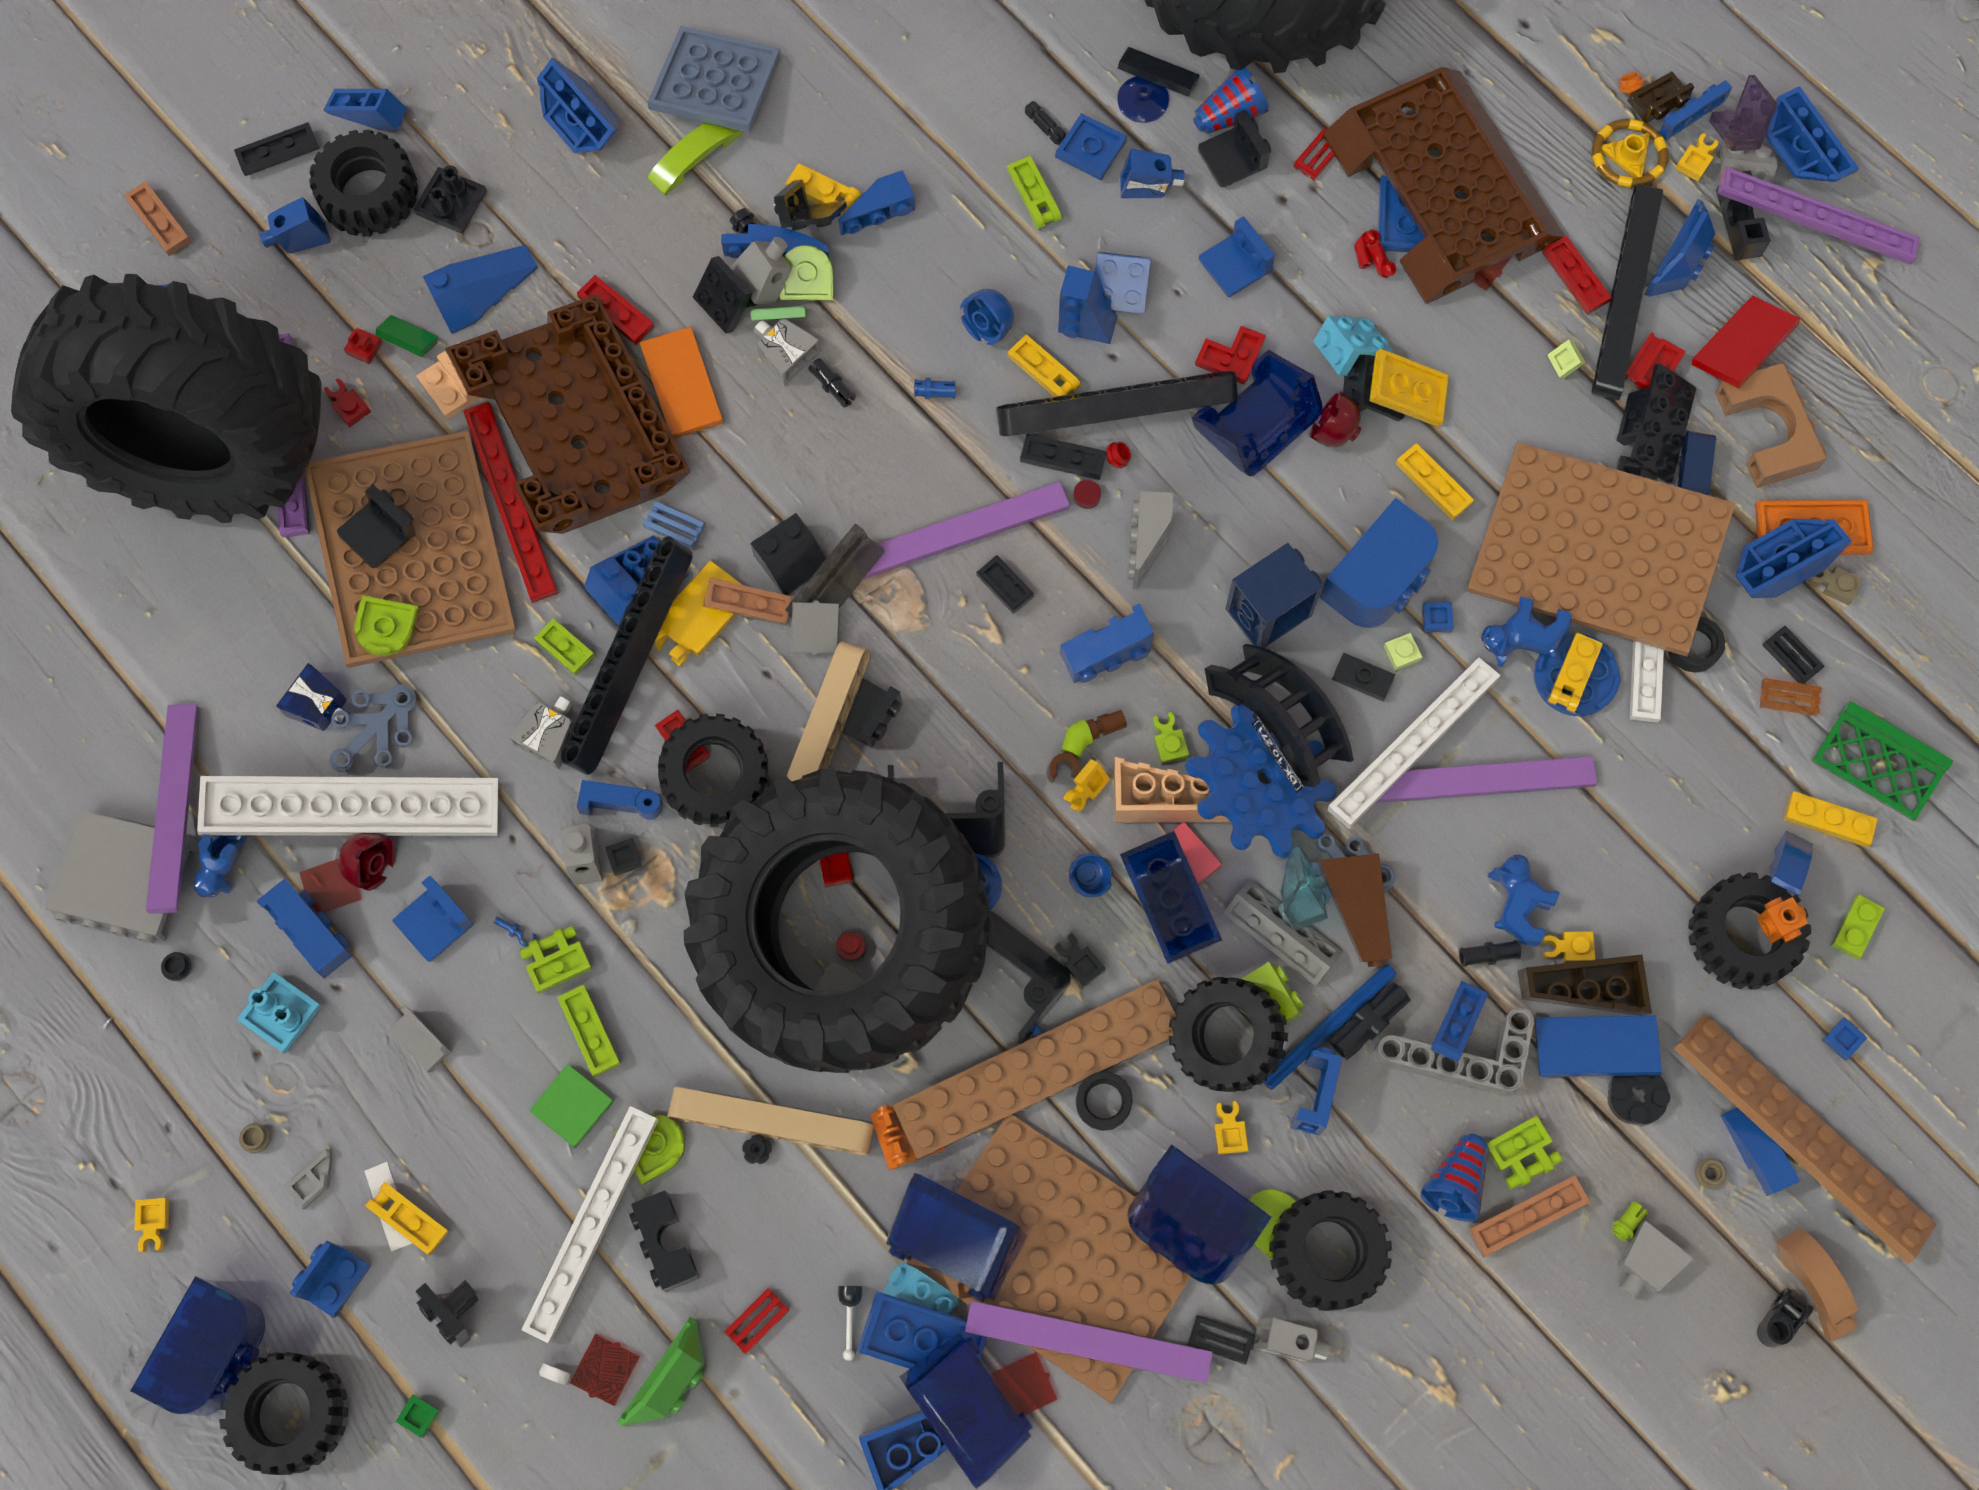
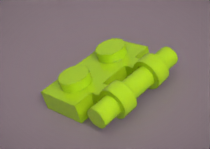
M573 925L563 930L558 928L552 931V935L539 941L537 939L528 942L529 946L519 950L523 960L532 956L536 960V962L525 967L538 994L592 970L581 943L578 941L570 946L568 945L567 940L577 936ZM556 945L559 946V951L546 957L544 956L543 951Z
M1538 1116L1527 1120L1486 1143L1489 1147L1488 1153L1499 1172L1509 1166L1512 1169L1513 1175L1505 1179V1183L1510 1190L1519 1185L1524 1187L1531 1183L1530 1179L1542 1172L1544 1174L1554 1170L1553 1166L1562 1162V1158L1557 1151L1547 1155L1543 1147L1553 1141ZM1533 1153L1536 1162L1524 1168L1520 1160Z

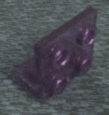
M1749 75L1736 111L1712 112L1709 122L1731 151L1760 149L1767 135L1771 119L1776 112L1777 102L1755 75Z

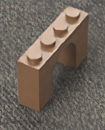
M1783 363L1755 371L1740 388L1725 381L1720 383L1715 391V395L1725 416L1751 408H1765L1778 414L1787 426V442L1753 453L1746 463L1756 488L1819 469L1826 460L1825 448L1816 437L1814 423L1811 419H1808L1804 410L1803 399L1797 394L1793 386V377L1786 370Z

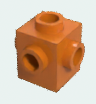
M1781 897L1772 900L1764 905L1766 910L1756 917L1762 931L1768 937L1771 944L1782 938L1785 942L1793 940L1802 935L1800 929L1808 924L1804 908L1799 903H1796L1793 897L1782 901Z

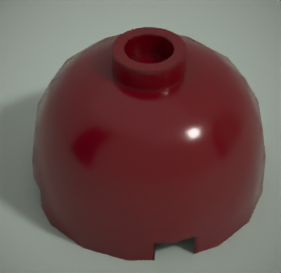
M1340 391L1339 394L1335 393L1319 413L1321 415L1320 425L1318 426L1314 422L1310 431V438L1321 445L1334 448L1343 446L1348 440L1353 442L1362 429L1358 426L1361 415L1356 402Z
M377 833L354 834L342 845L339 852L338 866L342 876L347 882L357 888L366 891L378 888L387 878L382 876L387 865L389 864L392 868L394 866L396 857L395 843L386 836Z

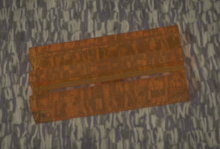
M1764 678L1761 685L1760 708L1817 716L1820 713L1818 705L1821 697H1819L1821 687ZM1768 688L1778 689V690H1784V691H1791V692H1797V693L1810 694V695H1812V696L1802 695V694H1796V693H1790V692L1777 691V690H1770V689H1768ZM1767 696L1789 701L1811 703V707L1767 700Z

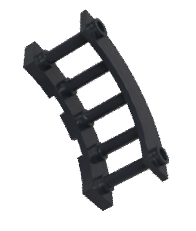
M1244 644L1245 660L1231 669L1212 664L1205 668L1209 695L1228 700L1237 706L1243 704L1254 712L1252 717L1254 719L1258 717L1269 734L1273 733L1281 745L1280 752L1303 786L1314 788L1320 784L1317 768L1329 759L1346 762L1354 760L1347 732L1330 700L1302 669L1285 657L1260 646ZM1251 672L1262 675V677L1255 681L1243 674ZM1276 682L1289 691L1291 695L1279 702L1265 688ZM1298 703L1302 704L1312 718L1311 721L1300 728L1287 712V710ZM1318 730L1325 749L1313 756L1306 737Z

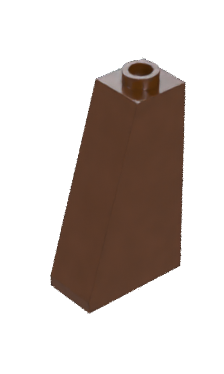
M1379 853L1319 860L1321 873L1360 962H1367L1368 967L1385 966V960L1392 959Z

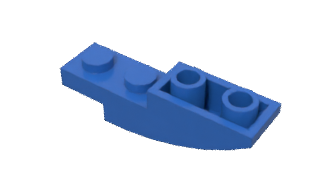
M748 224V234H721L724 257L738 259L752 242H771L774 237H779L788 245L783 253V257L794 247L812 245L823 250L830 258L829 248L825 244L806 234L778 226Z

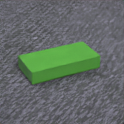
M805 306L752 309L751 320L807 317Z

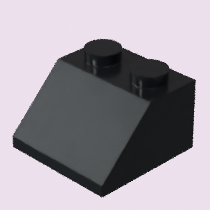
M797 513L750 543L753 556L783 595H789L830 567L814 536Z

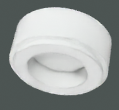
M544 1363L539 1371V1376L563 1385L568 1384L571 1377L570 1373Z

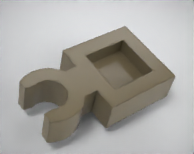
M1836 567L1833 572L1826 568V570L1819 573L1820 577L1814 576L1808 579L1807 582L1812 586H1825L1823 594L1846 605H1850L1863 578Z

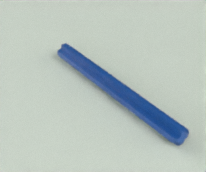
M1388 964L1382 966L1308 1034L1284 1059L1277 1063L1279 1068L1274 1074L1267 1076V1081L1264 1082L1266 1087L1273 1090L1307 1059L1312 1050L1318 1049L1395 978L1396 972Z

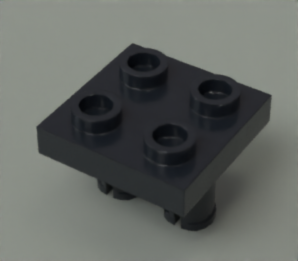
M446 166L444 169L438 167L413 210L417 216L463 234L487 190L484 185L460 176L457 168L454 166Z
M720 256L711 258L692 297L725 334L734 331L745 308L758 305L754 304L751 299L753 292Z
M466 1280L444 1299L442 1297L438 1298L426 1283L415 1291L419 1298L416 1304L420 1312L430 1323L434 1319L438 1322L436 1327L440 1330L439 1333L450 1345L456 1342L461 1348L470 1340L466 1328L458 1318L478 1301L475 1290Z

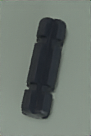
M1031 101L1025 107V114L1030 119L1034 118L1033 122L1047 136H1051L1049 139L1054 144L1059 145L1066 137V132L1060 126L1056 127L1057 123L1044 110H1040L1041 107L1037 102Z

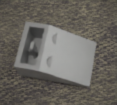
M1140 491L1139 501L1133 500L1129 549L1130 561L1128 567V579L1133 580V589L1137 590L1169 540L1174 493Z

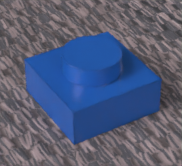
M1452 602L1423 603L1424 632L1453 631Z
M1844 1017L1822 1041L1843 1060H1847L1864 1043L1867 1037Z

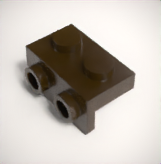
M1673 71L1630 94L1627 101L1643 122L1648 123L1654 119H1662L1675 107H1683L1691 99L1690 95L1694 85L1689 83L1684 86Z

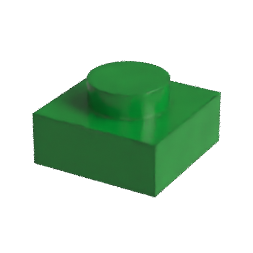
M412 1394L395 1422L420 1438H424L441 1410L419 1396Z

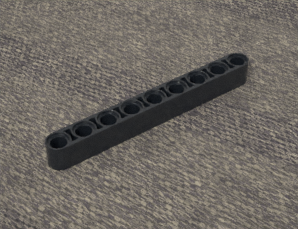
M1637 183L1634 187L1591 390L1593 395L1619 400L1621 397L1663 189Z
M1222 371L1001 405L996 407L1000 436H1015L1235 402L1238 400L1236 372Z
M671 536L662 538L657 544L562 750V762L585 775L593 773L598 767L693 558L692 551Z

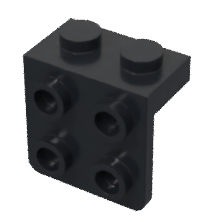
M1243 110L1236 114L1233 129L1198 145V152L1220 187H1227L1266 169L1271 147L1267 139L1261 137L1255 119L1250 118L1246 110Z
M803 179L795 180L774 196L773 204L775 213L779 216L781 228L792 227V230H801L811 224H816V227L828 226L847 207L846 201L809 205Z
M1363 355L1357 358L1348 375L1344 376L1343 393L1356 402L1360 412L1369 409L1396 421L1404 419L1405 414L1370 401L1375 357Z
M372 484L365 490L368 504L337 529V534L371 568H377L413 538L416 533L412 523L414 521L412 515L403 507L399 509L394 504L393 497L385 489L380 491Z
M863 678L843 732L872 748L877 740L880 741L888 728L887 724L892 717L895 718L902 708L903 703L900 691L890 686L886 692Z

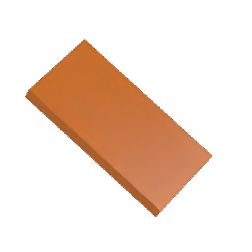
M691 326L639 342L667 427L674 439L723 424V419Z
M1868 500L1757 501L1754 504L1758 538L1792 519H1816L1823 521L1835 519L1851 539V543L1840 555H1871L1874 552Z

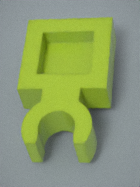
M1172 712L1167 714L1169 721L1167 724H1161L1157 715L1153 717V727L1156 731L1160 732V734L1154 736V742L1161 765L1189 758L1182 729L1173 730L1175 717Z

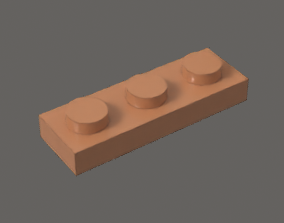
M146 181L123 195L168 256H171L191 242L190 238Z
M709 578L703 607L785 625L792 596Z

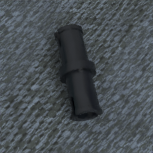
M821 358L814 360L812 363L816 368L810 365L808 370L822 383L823 390L831 393L843 408L851 405L852 403L848 398L854 401L856 395L842 382V377L838 373H833Z
M1517 940L1493 944L1490 941L1485 942L1483 946L1459 949V959L1463 967L1482 963L1495 965L1497 961L1521 958V946Z

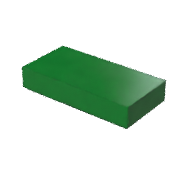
M390 315L376 328L377 337L420 357H423L437 344L436 335L393 315Z

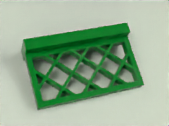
M1848 702L1843 706L1838 714L1839 717L1811 761L1910 820L1915 821L1943 774L1949 770L1953 760L1854 702ZM1843 722L1854 728L1855 739L1841 741L1839 728ZM1860 732L1864 733L1867 736L1862 737ZM1835 736L1836 743L1830 744ZM1869 739L1879 742L1882 753L1867 756L1863 741ZM1858 742L1862 758L1847 761L1843 745ZM1838 747L1842 762L1831 764L1821 757L1826 749ZM1886 747H1888L1889 749H1891V750H1893V751L1887 752ZM1900 754L1903 756L1907 769L1893 771L1889 755ZM1883 757L1887 773L1873 776L1868 760ZM1863 761L1867 777L1856 779L1851 776L1848 765ZM1912 762L1917 764L1918 766L1913 767ZM1843 766L1844 771L1837 767ZM1925 769L1934 774V777L1928 785L1918 786L1915 770ZM1909 772L1913 788L1898 791L1894 775ZM1889 777L1893 792L1887 794L1878 792L1874 779ZM1868 781L1870 786L1866 785L1863 782ZM1926 789L1921 796L1920 790ZM1915 793L1917 804L1913 811L1902 806L1900 794ZM1894 796L1895 801H1893L1892 799H1890V798H1888V797Z

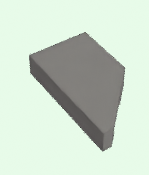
M327 1148L283 1186L302 1209H306L328 1190L332 1152Z

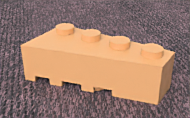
M1115 757L1113 769L1115 823L1230 822L1224 816H1216L1208 820L1201 817L1198 813V803L1206 798L1209 793V788L1204 780L1180 774L1176 770L1167 769L1166 771L1150 767L1149 764L1141 762L1135 764L1126 762L1123 758Z

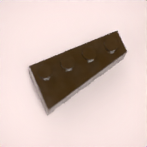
M1643 954L1527 967L1518 970L1522 1000L1633 1015L1652 1014Z

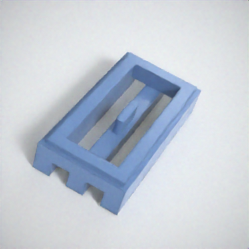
M657 501L654 502L652 511L650 510L647 514V520L645 519L642 523L644 528L664 537L671 536L691 549L695 546L705 527L704 522ZM661 512V513H663V514H665V515H667V516H670V517H672V518H674V519H676V520H678V521H681V522H683V523H685V524H687V525H690V526L696 528V530H694V529H692V528H689V527H687V526H685V525H683V524H680V523H678V522H676V521H674V520H671V519H669V518H667V517H665V516H662V515H660V514H658V513ZM657 520L692 537L688 539L653 522Z

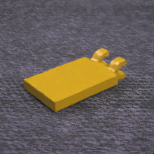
M711 560L674 599L653 645L659 651L669 638L675 641L678 645L669 652V655L672 657L671 661L678 667L684 664L691 653L699 657L737 615L703 607L709 578L742 585Z

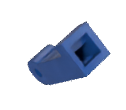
M582 780L577 809L579 814L591 816L592 808L638 813L642 818L652 820L661 814L662 803L659 795L652 790Z

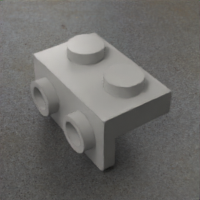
M1738 142L1721 144L1719 150L1721 161L1718 174L1719 182L1722 170L1726 167L1740 172L1751 170L1752 176L1770 183L1773 182L1778 166L1775 150L1767 146L1749 147Z

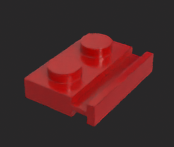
M1651 332L1628 368L1625 380L1628 378L1641 389L1648 388L1656 364L1661 363L1674 372L1686 351L1663 338L1660 340Z

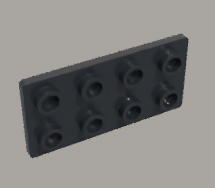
M1659 363L1654 366L1649 387L1629 393L1616 441L1624 446L1634 443L1630 457L1631 460L1664 482L1670 483L1673 481L1696 387Z

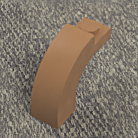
M1803 1228L1777 1240L1776 1244L1782 1264L1800 1280L1810 1294L1816 1306L1824 1335L1833 1342L1857 1329L1854 1313L1858 1312L1854 1297L1841 1272L1823 1247Z

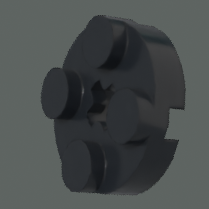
M1660 1075L1613 1076L1608 1086L1607 1100L1609 1108L1620 1121L1627 1124L1646 1126L1655 1122L1665 1113L1671 1099L1667 1085ZM1633 1088L1644 1092L1643 1098L1645 1101L1643 1103L1639 1100L1634 1102L1631 1099L1634 1095Z

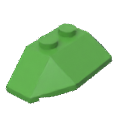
M689 1317L628 1407L617 1420V1423L621 1426H631L666 1419L671 1414L676 1416L681 1411L687 1401L683 1397L690 1387L695 1389L705 1375L702 1372L705 1367L698 1321Z

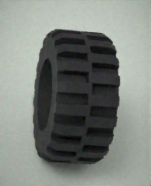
M353 130L349 131L348 135L342 136L340 134L336 136V140L332 143L328 141L322 147L323 152L316 154L314 158L316 164L311 165L309 172L311 175L309 183L312 194L328 222L333 223L334 227L340 231H345L346 229L348 234L354 236L362 233L363 237L372 236V233L378 232L380 235L386 233L385 229L390 227L394 229L400 225L399 221L402 218L405 220L409 216V207L413 208L417 201L415 196L418 194L416 174L405 150L400 147V144L395 139H389L388 135L377 132L375 135L373 130H363V133ZM375 170L386 174L382 184L375 191L367 195L349 196L343 193L346 183L360 172Z
M708 713L701 714L697 719L692 720L689 718L684 721L683 725L680 728L676 727L670 733L669 739L665 740L658 760L660 789L667 799L669 806L672 809L674 808L678 815L685 820L688 818L694 824L700 826L702 824H710V827H719V824L727 823L734 805L741 800L752 803L765 790L769 771L767 753L764 752V745L761 739H757L751 727L742 725L741 720L735 717L732 719L725 718V714L716 713V716H708ZM705 745H720L728 748L735 754L740 764V777L731 791L721 796L712 797L702 795L693 789L686 776V764L696 749Z
M1748 872L1744 876L1740 873L1731 875L1728 879L1721 880L1708 890L1692 910L1694 916L1689 920L1688 929L1693 930V933L1689 936V942L1691 946L1696 945L1697 951L1693 953L1696 960L1702 959L1706 964L1703 969L1708 974L1716 973L1718 975L1716 980L1723 984L1731 981L1733 988L1742 989L1748 986L1752 990L1759 989L1764 985L1774 984L1792 972L1804 959L1803 953L1808 951L1810 941L1806 939L1811 934L1810 924L1801 928L1802 935L1793 940L1785 942L1782 938L1772 943L1771 950L1763 956L1747 954L1738 949L1730 940L1725 926L1726 915L1730 909L1746 907L1762 914L1766 910L1764 905L1781 897L1782 901L1792 897L1796 903L1802 901L1798 895L1792 896L1786 889L1771 882L1769 875H1764L1761 879L1758 878V873ZM1804 908V910H1805V912H1806V919H1807V918L1809 917V915H1808V913H1807L1806 908Z
M1214 977L1211 981L1204 980L1196 984L1197 988L1194 990L1189 989L1183 995L1185 1000L1182 1003L1177 1002L1174 1008L1177 1015L1175 1019H1170L1169 1027L1173 1028V1036H1168L1169 1045L1175 1048L1176 1052L1172 1053L1175 1062L1181 1063L1182 1067L1180 1070L1186 1076H1191L1194 1079V1083L1214 1091H1246L1252 1089V1086L1261 1085L1267 1081V1076L1274 1074L1279 1068L1277 1065L1279 1059H1284L1286 1050H1283L1284 1041L1288 1042V1033L1284 1032V1025L1287 1022L1285 1015L1280 1014L1279 1009L1281 1007L1278 1002L1269 996L1270 993L1264 988L1258 987L1250 981L1234 977ZM1226 1006L1237 1007L1244 1011L1251 1020L1254 1032L1253 1042L1248 1053L1241 1060L1233 1063H1223L1214 1059L1208 1052L1204 1041V1029L1207 1020L1217 1009Z
M1333 1190L1313 1193L1294 1202L1289 1209L1280 1215L1279 1218L1281 1220L1278 1224L1274 1225L1272 1231L1274 1240L1269 1245V1251L1273 1252L1274 1259L1270 1260L1272 1270L1277 1269L1279 1277L1276 1278L1280 1286L1285 1285L1288 1288L1287 1294L1290 1297L1301 1300L1302 1305L1306 1307H1315L1320 1311H1331L1362 1304L1365 1299H1369L1377 1293L1376 1288L1383 1285L1387 1278L1384 1275L1385 1270L1391 1267L1392 1259L1387 1257L1388 1251L1392 1250L1391 1241H1386L1384 1233L1389 1232L1386 1224L1380 1225L1377 1220L1380 1214L1374 1208L1369 1210L1366 1207L1367 1202L1360 1197L1354 1199L1351 1197V1193L1341 1191L1335 1193ZM1321 1222H1334L1343 1227L1349 1233L1355 1245L1356 1258L1354 1266L1348 1275L1338 1280H1327L1317 1275L1308 1264L1305 1256L1304 1245L1307 1233L1312 1227Z
M292 1352L270 1353L267 1358L259 1357L251 1361L249 1369L242 1368L236 1374L239 1380L236 1383H229L226 1392L230 1393L228 1401L222 1400L220 1410H225L226 1412L225 1419H219L220 1429H225L227 1435L223 1437V1441L226 1447L233 1448L234 1451H232L231 1455L237 1461L245 1462L246 1468L269 1475L302 1473L310 1470V1466L322 1463L326 1460L324 1455L327 1452H333L338 1446L335 1440L338 1435L343 1436L346 1426H342L343 1417H348L349 1408L344 1407L343 1400L347 1399L345 1389H340L339 1387L341 1380L338 1375L329 1371L330 1367L324 1362L317 1361L311 1356ZM280 1384H295L301 1387L308 1397L310 1405L308 1423L303 1432L294 1441L286 1444L271 1442L263 1433L260 1425V1410L263 1401Z

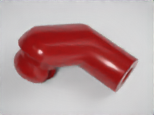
M1374 229L1364 232L1354 244V251L1360 269H1366L1372 265L1367 244L1372 240L1380 239L1379 233Z
M1379 239L1370 241L1367 247L1378 275L1382 278L1393 276L1396 273V265L1388 260Z

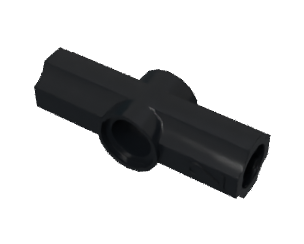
M1394 982L1388 985L1376 999L1365 1004L1351 1018L1352 1021L1330 1041L1333 1049L1346 1060L1356 1054L1367 1041H1372L1390 1024L1389 1021L1411 1001L1407 992Z

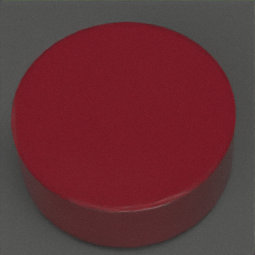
M1092 480L1080 481L1074 488V501L1083 509L1094 508L1101 499L1099 485Z

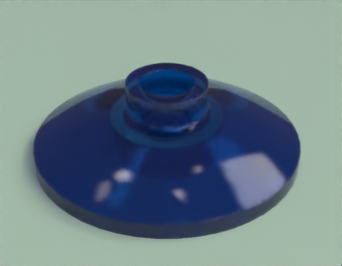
M1136 76L1122 84L1118 91L1117 104L1122 114L1128 119L1139 123H1148L1157 120L1166 112L1169 105V94L1165 87Z

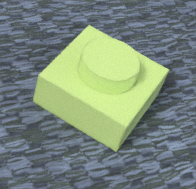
M1568 339L1547 355L1559 378L1567 377L1586 363L1574 340Z
M1411 633L1385 642L1383 646L1395 671L1419 662L1422 659V655Z

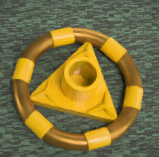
M1621 119L1605 125L1596 134L1592 144V160L1596 169L1605 179L1618 186L1634 188L1636 183L1641 185L1651 184L1664 173L1668 163L1669 152L1664 137L1654 127L1640 120ZM1620 129H1630L1645 133L1642 135L1631 134L1624 140L1602 145L1614 131ZM1650 137L1659 153L1657 165L1647 175L1642 176ZM1602 153L1632 177L1618 175L1610 170Z

